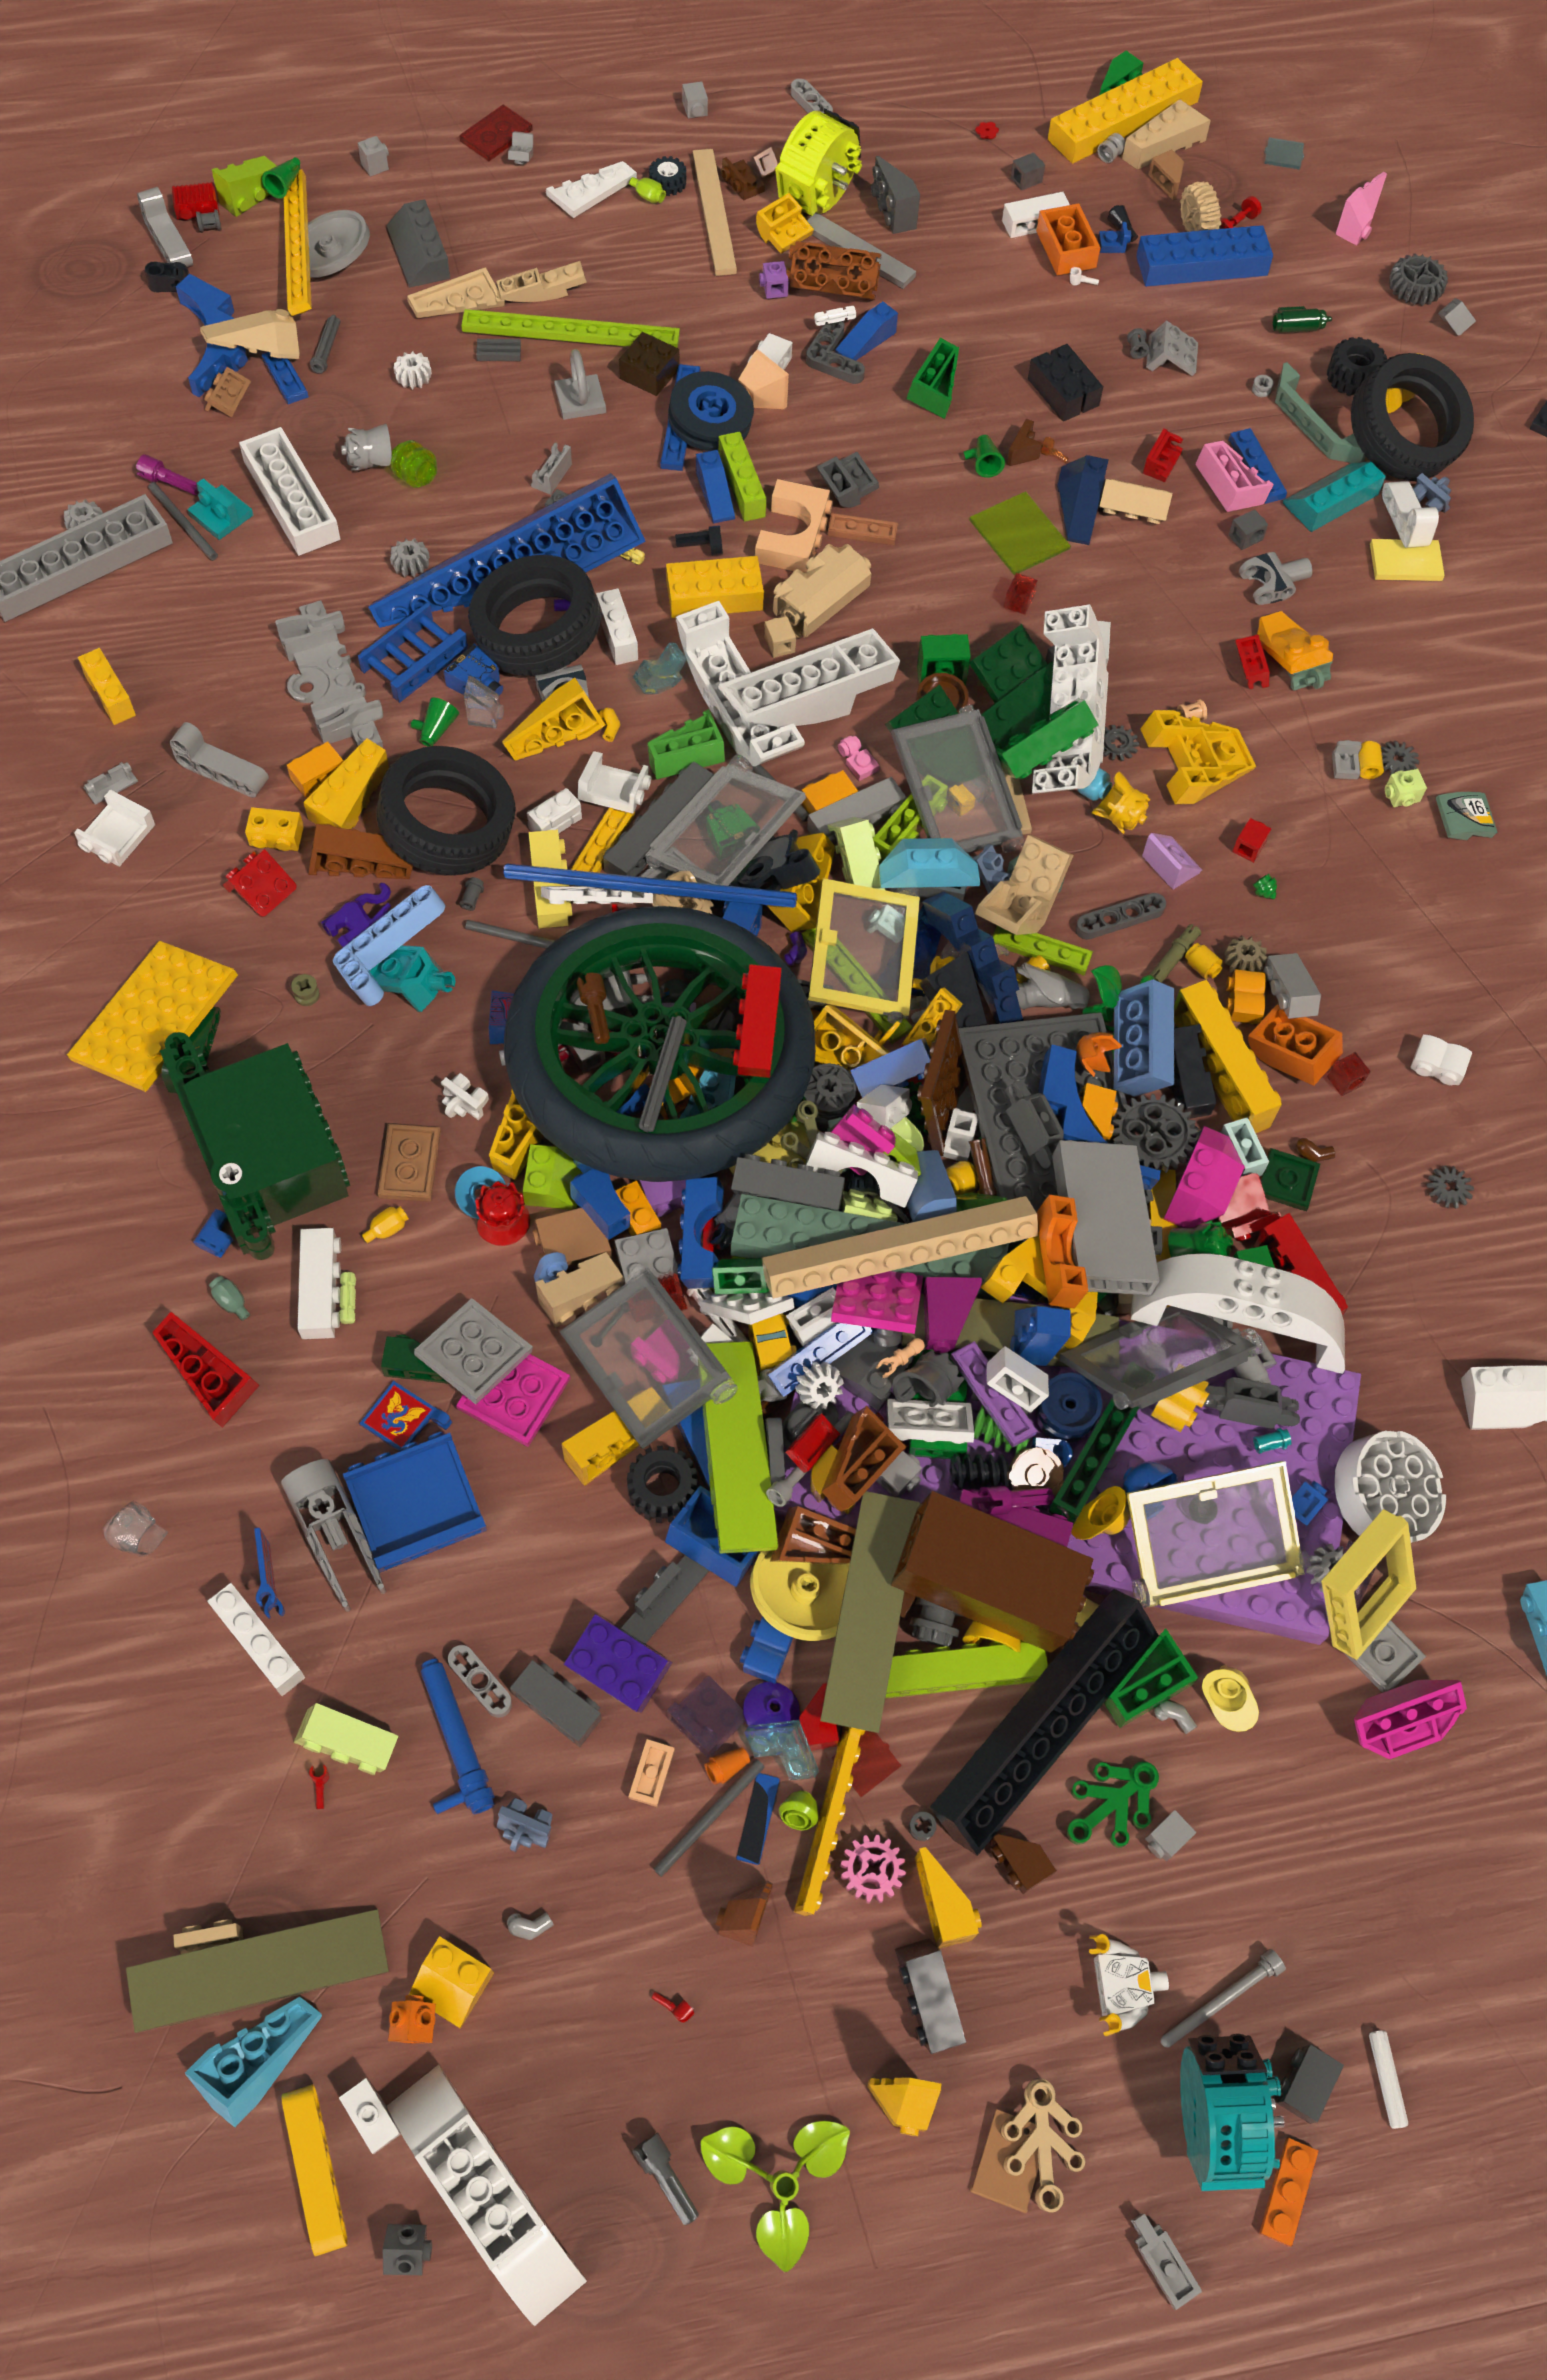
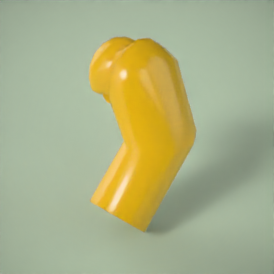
M606 707L599 712V715L603 722L607 724L603 738L608 742H612L621 724L615 711L612 708Z

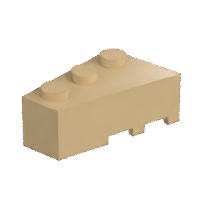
M607 1252L579 1263L577 1266L579 1269L569 1274H566L564 1270L556 1274L557 1279L545 1283L543 1279L535 1282L539 1304L555 1328L560 1325L570 1324L576 1319L577 1315L584 1311H589L624 1285L623 1275Z

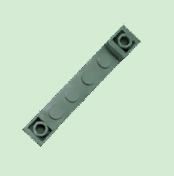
M1288 362L1284 363L1278 380L1275 403L1329 459L1348 463L1364 462L1366 456L1357 444L1354 433L1341 440L1310 405L1298 395L1296 388L1300 375Z

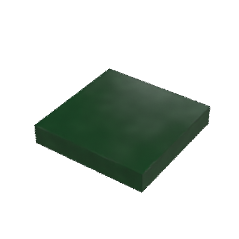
M1270 1148L1267 1155L1269 1163L1260 1180L1266 1199L1307 1212L1320 1163Z

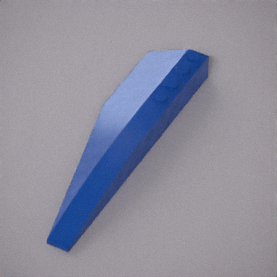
M610 473L467 548L395 589L368 607L379 628L401 623L413 614L417 608H421L426 603L431 605L432 612L442 609L444 612L453 611V607L464 605V607H469L471 599L481 582L494 570L510 561L532 555H553L565 558L577 564L584 572H588L646 541L617 478Z

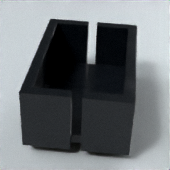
M1068 344L1051 350L1050 354L1046 352L1031 359L1028 380L1063 422L1080 415V410L1085 413L1100 405L1104 386Z

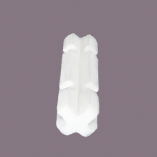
M854 306L814 314L816 326L825 325V322L832 324L845 321V318L847 320L856 318Z

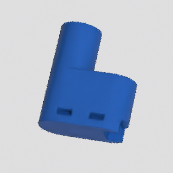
M215 1209L193 1243L200 1249L221 1258L233 1241L231 1236L220 1231L228 1220L227 1215L221 1210Z

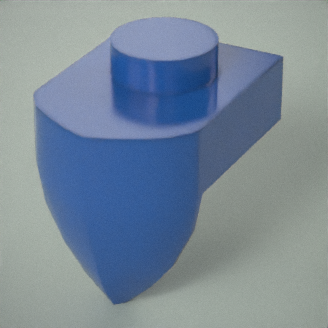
M1033 1437L1032 1447L1044 1448L1053 1452L1060 1459L1063 1468L1069 1465L1074 1455L1070 1444L1066 1440Z

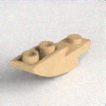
M580 261L539 274L537 268L496 281L501 299L513 302H540L568 296V288L587 283Z

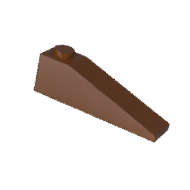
M766 1881L731 1899L728 1902L727 1908L721 1907L715 1925L720 1927L719 1935L753 1947L773 1883Z

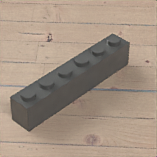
M694 761L688 768H683L674 783L668 784L660 798L653 800L643 816H638L632 828L628 832L625 831L620 836L618 843L605 852L603 856L604 872L607 874L638 876L650 863L646 859L652 853L650 844L714 774Z

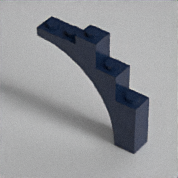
M944 891L924 900L923 905L928 923L939 930L960 955L968 952L974 977L988 1003L995 1024L1024 1021L1016 991L1020 989L1014 967L998 958L993 936L978 929L973 907Z

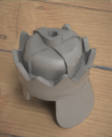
M386 423L369 430L348 428V431L352 433L346 435L345 443L341 446V453L346 455L347 463L353 466L352 471L378 467V465L389 466L392 463L390 436Z

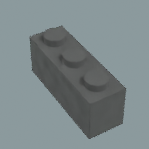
M532 1660L510 1687L512 1694L573 1743L581 1747L602 1720L601 1713L599 1712L600 1707L588 1697L585 1700L576 1694L578 1690L567 1680L564 1679L561 1683L553 1676L555 1672L547 1664L541 1662L538 1665Z

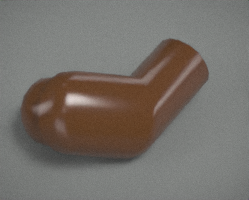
M1307 1138L1299 1139L1296 1144L1298 1152L1307 1160L1319 1162L1335 1158L1333 1146L1319 1148Z

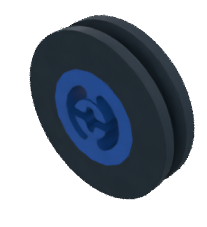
M710 371L695 372L680 379L672 390L668 408L669 423L677 436L687 444L706 451L719 450V436L741 432L742 438L745 440L750 431L754 414L752 398L738 381L727 375Z

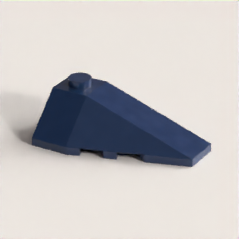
M1086 455L1061 467L1057 488L1061 498L1060 505L1064 514L1063 521L1067 541L1085 545L1090 544L1109 459Z

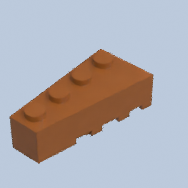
M316 824L308 875H317L318 871L329 872V876H339L340 872L353 873L354 877L363 878L369 874H375L377 878L410 879L413 865L398 856L389 847L382 834L338 828L329 824Z

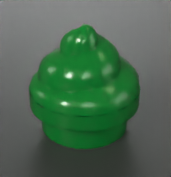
M1269 873L1253 884L1254 892L1257 896H1263L1267 899L1271 898L1272 900L1276 898L1277 880L1275 877L1272 878Z

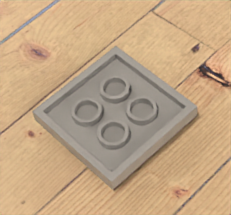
M471 1298L415 1349V1356L474 1404H477L532 1353L533 1346Z

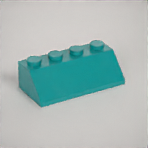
M1372 462L1351 463L1283 500V504L1310 532H1313L1378 496L1386 476Z

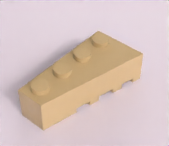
M1178 100L1126 138L1122 159L1138 170L1150 165L1153 157L1171 149L1174 152L1180 148L1186 150L1192 147V143L1197 141L1199 143L1205 142L1211 120L1182 100Z

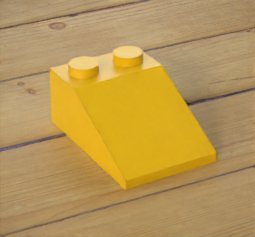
M926 1847L920 1848L915 1856V1862L936 1946L940 1949L972 1941L979 1933L978 1928L982 1927L978 1909L972 1908L971 1901Z

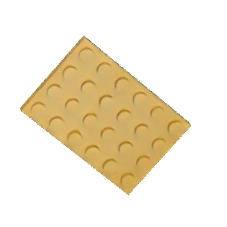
M159 941L72 1047L67 1056L73 1062L147 1092L162 1073L164 1060L160 1050L165 1049L167 1037L175 1032H182L190 1037L238 974L233 968Z

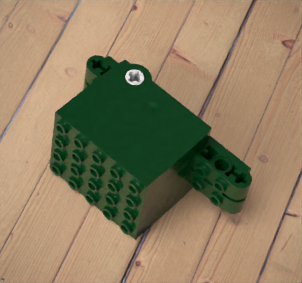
M175 1032L167 1037L165 1049L160 1050V1053L237 1242L244 1255L250 1253L257 1260L268 1259L275 1250L274 1240L271 1235L276 1232L275 1225L348 1197L346 1187L351 1186L347 1178L348 1175L337 1144L334 1142L331 1129L323 1116L320 1103L314 1095L311 1082L303 1069L297 1050L292 1052L289 1044L286 1043L210 1072L200 1046L194 1048L191 1039L186 1034ZM258 1232L259 1237L255 1238L253 1233Z

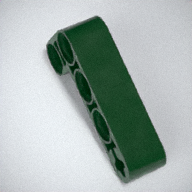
M216 1006L210 1010L189 1037L194 1048L200 1046L206 1063L221 1017L220 1008ZM163 1062L162 1079L169 1093L177 1094L165 1062Z

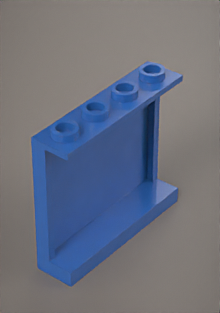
M435 1433L428 1437L429 1441L419 1445L417 1442L409 1443L401 1448V1452L393 1455L390 1452L383 1453L374 1458L375 1462L364 1465V1463L352 1465L348 1468V1472L343 1474L380 1573L487 1531L451 1433Z

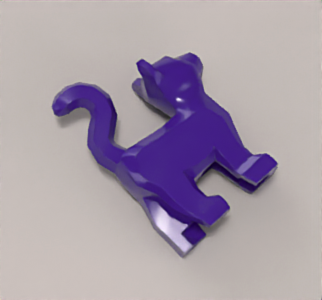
M382 882L379 884L381 890L379 895L365 893L355 900L344 903L340 910L321 922L323 929L329 936L332 935L334 937L338 934L339 929L346 927L349 932L338 939L342 948L390 911L391 906L389 903H386L370 919L363 909L364 904L367 902L380 904L389 898L391 890L387 884Z

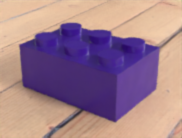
M595 1614L564 1665L634 1711L642 1713L673 1662L602 1616Z

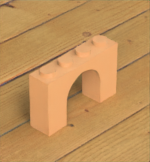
M777 479L772 494L771 512L797 517L804 521L808 528L796 535H782L761 530L755 547V556H758L759 564L790 571L798 569L801 572H807L806 564L808 560L813 556H817L815 549L821 546L822 535L820 533L825 531L828 518L826 514L830 515L833 501L829 500L830 490Z

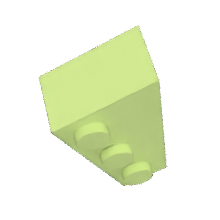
M852 817L828 824L829 832L834 831L838 841L835 850L837 854L841 853L844 865L842 872L846 883L885 890L880 885L878 861H881L879 849L874 846L873 837H875V831L872 823H869L867 819ZM851 896V898L856 900L864 899L861 897Z

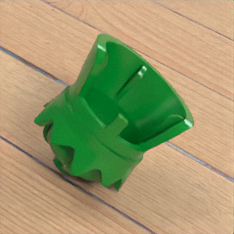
M1210 1220L1196 1228H1172L1169 1233L1168 1246L1171 1258L1188 1254H1214L1229 1257L1232 1251L1233 1239L1230 1235H1227L1225 1228L1221 1226V1222L1213 1223Z

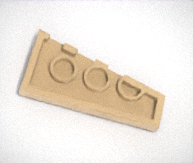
M486 267L407 296L408 303L417 318L464 312L465 309L480 310L505 306V300L501 299L499 290Z

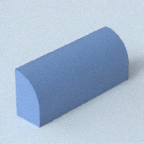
M939 1151L917 1152L921 1175L918 1176V1180L906 1204L912 1222L955 1213L956 1196Z

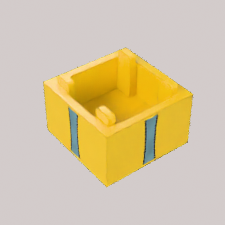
M783 1313L751 1325L749 1324L748 1336L753 1344L758 1376H760L761 1371L774 1368L797 1351L795 1345L790 1346L786 1329L789 1322Z

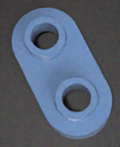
M556 1252L542 1257L534 1274L535 1282L543 1279L545 1283L557 1279L556 1274L563 1270L566 1272L568 1264L565 1255Z

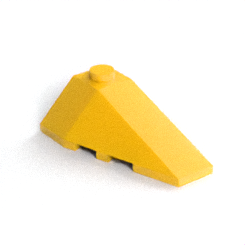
M573 678L556 689L502 743L516 761L541 753L543 749L554 745L560 747L565 745L564 742L573 739L578 741L585 739L604 727L605 723L576 678Z

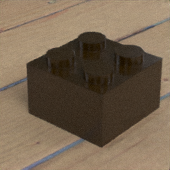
M641 332L619 358L620 379L658 396L678 371L680 364L679 348Z

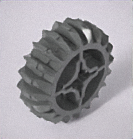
M1415 253L1412 257L1406 255L1405 258H1400L1393 266L1389 276L1390 289L1393 290L1394 295H1398L1399 300L1404 299L1405 303L1412 302L1413 305L1419 303L1421 306L1425 303L1431 305L1433 301L1437 302L1438 298L1444 293L1448 283L1447 271L1444 270V265L1438 264V260H1432L1431 256L1427 258L1423 254L1417 256Z

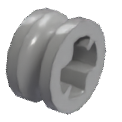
M1258 375L1254 379L1252 392L1258 397L1269 396L1273 387L1272 378L1267 375Z

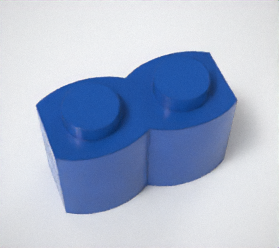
M762 1617L761 1621L755 1620L750 1634V1636L754 1637L751 1647L745 1646L740 1663L744 1664V1673L776 1683L793 1637L780 1632Z

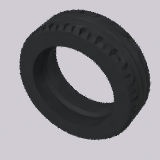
M1403 353L1385 360L1359 385L1352 401L1351 423L1357 444L1370 462L1382 472L1392 477L1406 481H1417V477L1421 473L1428 478L1438 475L1462 455L1472 438L1474 412L1467 389L1460 378L1448 366L1426 355ZM1388 388L1408 390L1419 396L1428 405L1438 427V443L1436 447L1430 448L1416 445L1398 432L1387 412L1386 392Z
M553 555L526 556L500 566L490 573L478 586L471 599L468 611L469 624L478 647L498 666L499 670L520 676L551 673L577 660L592 644L598 633L601 621L600 607L591 580L586 572L577 564ZM541 597H558L571 602L568 610L558 621L540 631L527 634H512L499 629L504 618L514 608L529 600Z
M430 746L401 756L386 771L379 794L376 817L384 840L403 860L427 872L440 875H463L489 866L502 854L507 845L515 818V800L505 778L485 759L472 752L455 747ZM441 787L452 789L472 799L485 814L487 824L481 829L467 834L438 832L419 822L410 813L404 800L409 794L423 788Z

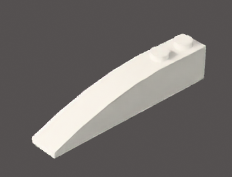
M1547 1366L1471 1367L1461 1378L1470 1430L1526 1428L1535 1423L1547 1421Z

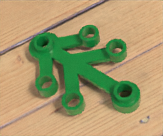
M1105 1762L1098 1763L1094 1767L1093 1776L1099 1782H1105L1109 1778L1129 1781L1122 1788L1089 1785L1085 1781L1075 1782L1071 1788V1794L1075 1799L1084 1800L1087 1797L1107 1800L1085 1819L1073 1820L1067 1827L1068 1839L1076 1845L1086 1843L1092 1835V1829L1115 1810V1830L1111 1833L1110 1841L1117 1848L1127 1845L1130 1839L1127 1832L1128 1798L1136 1791L1137 1811L1132 1817V1823L1138 1829L1148 1827L1151 1823L1149 1795L1150 1791L1159 1782L1158 1770L1149 1762H1138L1132 1769L1113 1767ZM1099 1767L1107 1770L1106 1777H1101L1098 1774L1097 1770ZM1139 1773H1146L1149 1778L1148 1782H1142L1139 1779ZM1076 1786H1083L1086 1791L1085 1795L1077 1794ZM1137 1815H1144L1147 1819L1146 1824H1140L1137 1821ZM1074 1828H1080L1083 1831L1082 1838L1074 1836ZM1116 1833H1121L1124 1835V1843H1118L1116 1841Z

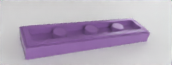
M975 1341L951 1354V1360L958 1367V1370L1012 1448L1036 1435V1428L1022 1408L987 1384L988 1360Z

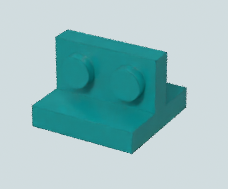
M204 478L196 483L200 500L187 509L189 516L218 540H221L253 516L252 509L226 487L220 485L215 488Z

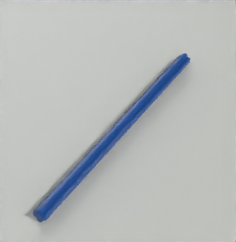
M505 864L503 870L505 878L792 908L797 903L795 892L518 864Z

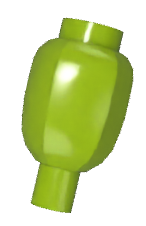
M632 177L629 184L636 188L638 195L653 204L664 201L666 191L663 190L659 182L650 178L638 180Z

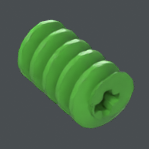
M982 1405L974 1423V1439H978L984 1434V1443L988 1444L995 1438V1448H999L1005 1443V1452L1009 1453L1012 1450L1011 1445L989 1413L985 1414V1408ZM1029 1439L1015 1446L1016 1454L1026 1449Z

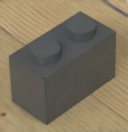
M1310 2044L1295 2051L1290 2065L1293 2066L1289 2078L1285 2076L1280 2082L1281 2096L1277 2104L1307 2123L1313 2124L1319 2121L1344 2065Z

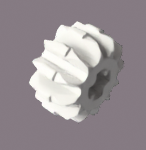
M412 351L411 354H407L404 352L403 357H397V361L394 363L396 380L404 388L410 386L413 390L416 386L422 388L423 384L429 383L432 370L428 357H424L422 353L415 354Z
M813 1361L811 1369L803 1367L805 1374L796 1376L800 1384L795 1386L796 1391L800 1394V1400L813 1409H816L819 1405L821 1408L827 1409L829 1401L836 1404L834 1397L835 1395L843 1394L839 1387L844 1384L843 1379L839 1376V1370L836 1367H831L825 1361L820 1365Z

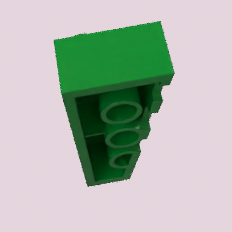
M1077 698L1050 714L1051 720L1048 722L1046 719L1036 722L1029 728V733L1012 736L1009 738L1008 745L1000 748L999 745L995 746L1005 774L1016 779L1018 777L1023 779L1033 772L1032 768L1038 764L1042 766L1053 759L1052 755L1058 751L1064 752L1074 745L1073 742L1078 738L1084 739L1094 732L1093 729L1099 724L1086 701Z

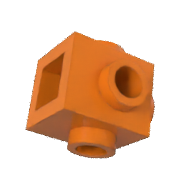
M405 1995V2001L392 2002L389 2016L388 2041L408 2044L432 2043L436 2003L424 2002V1996Z

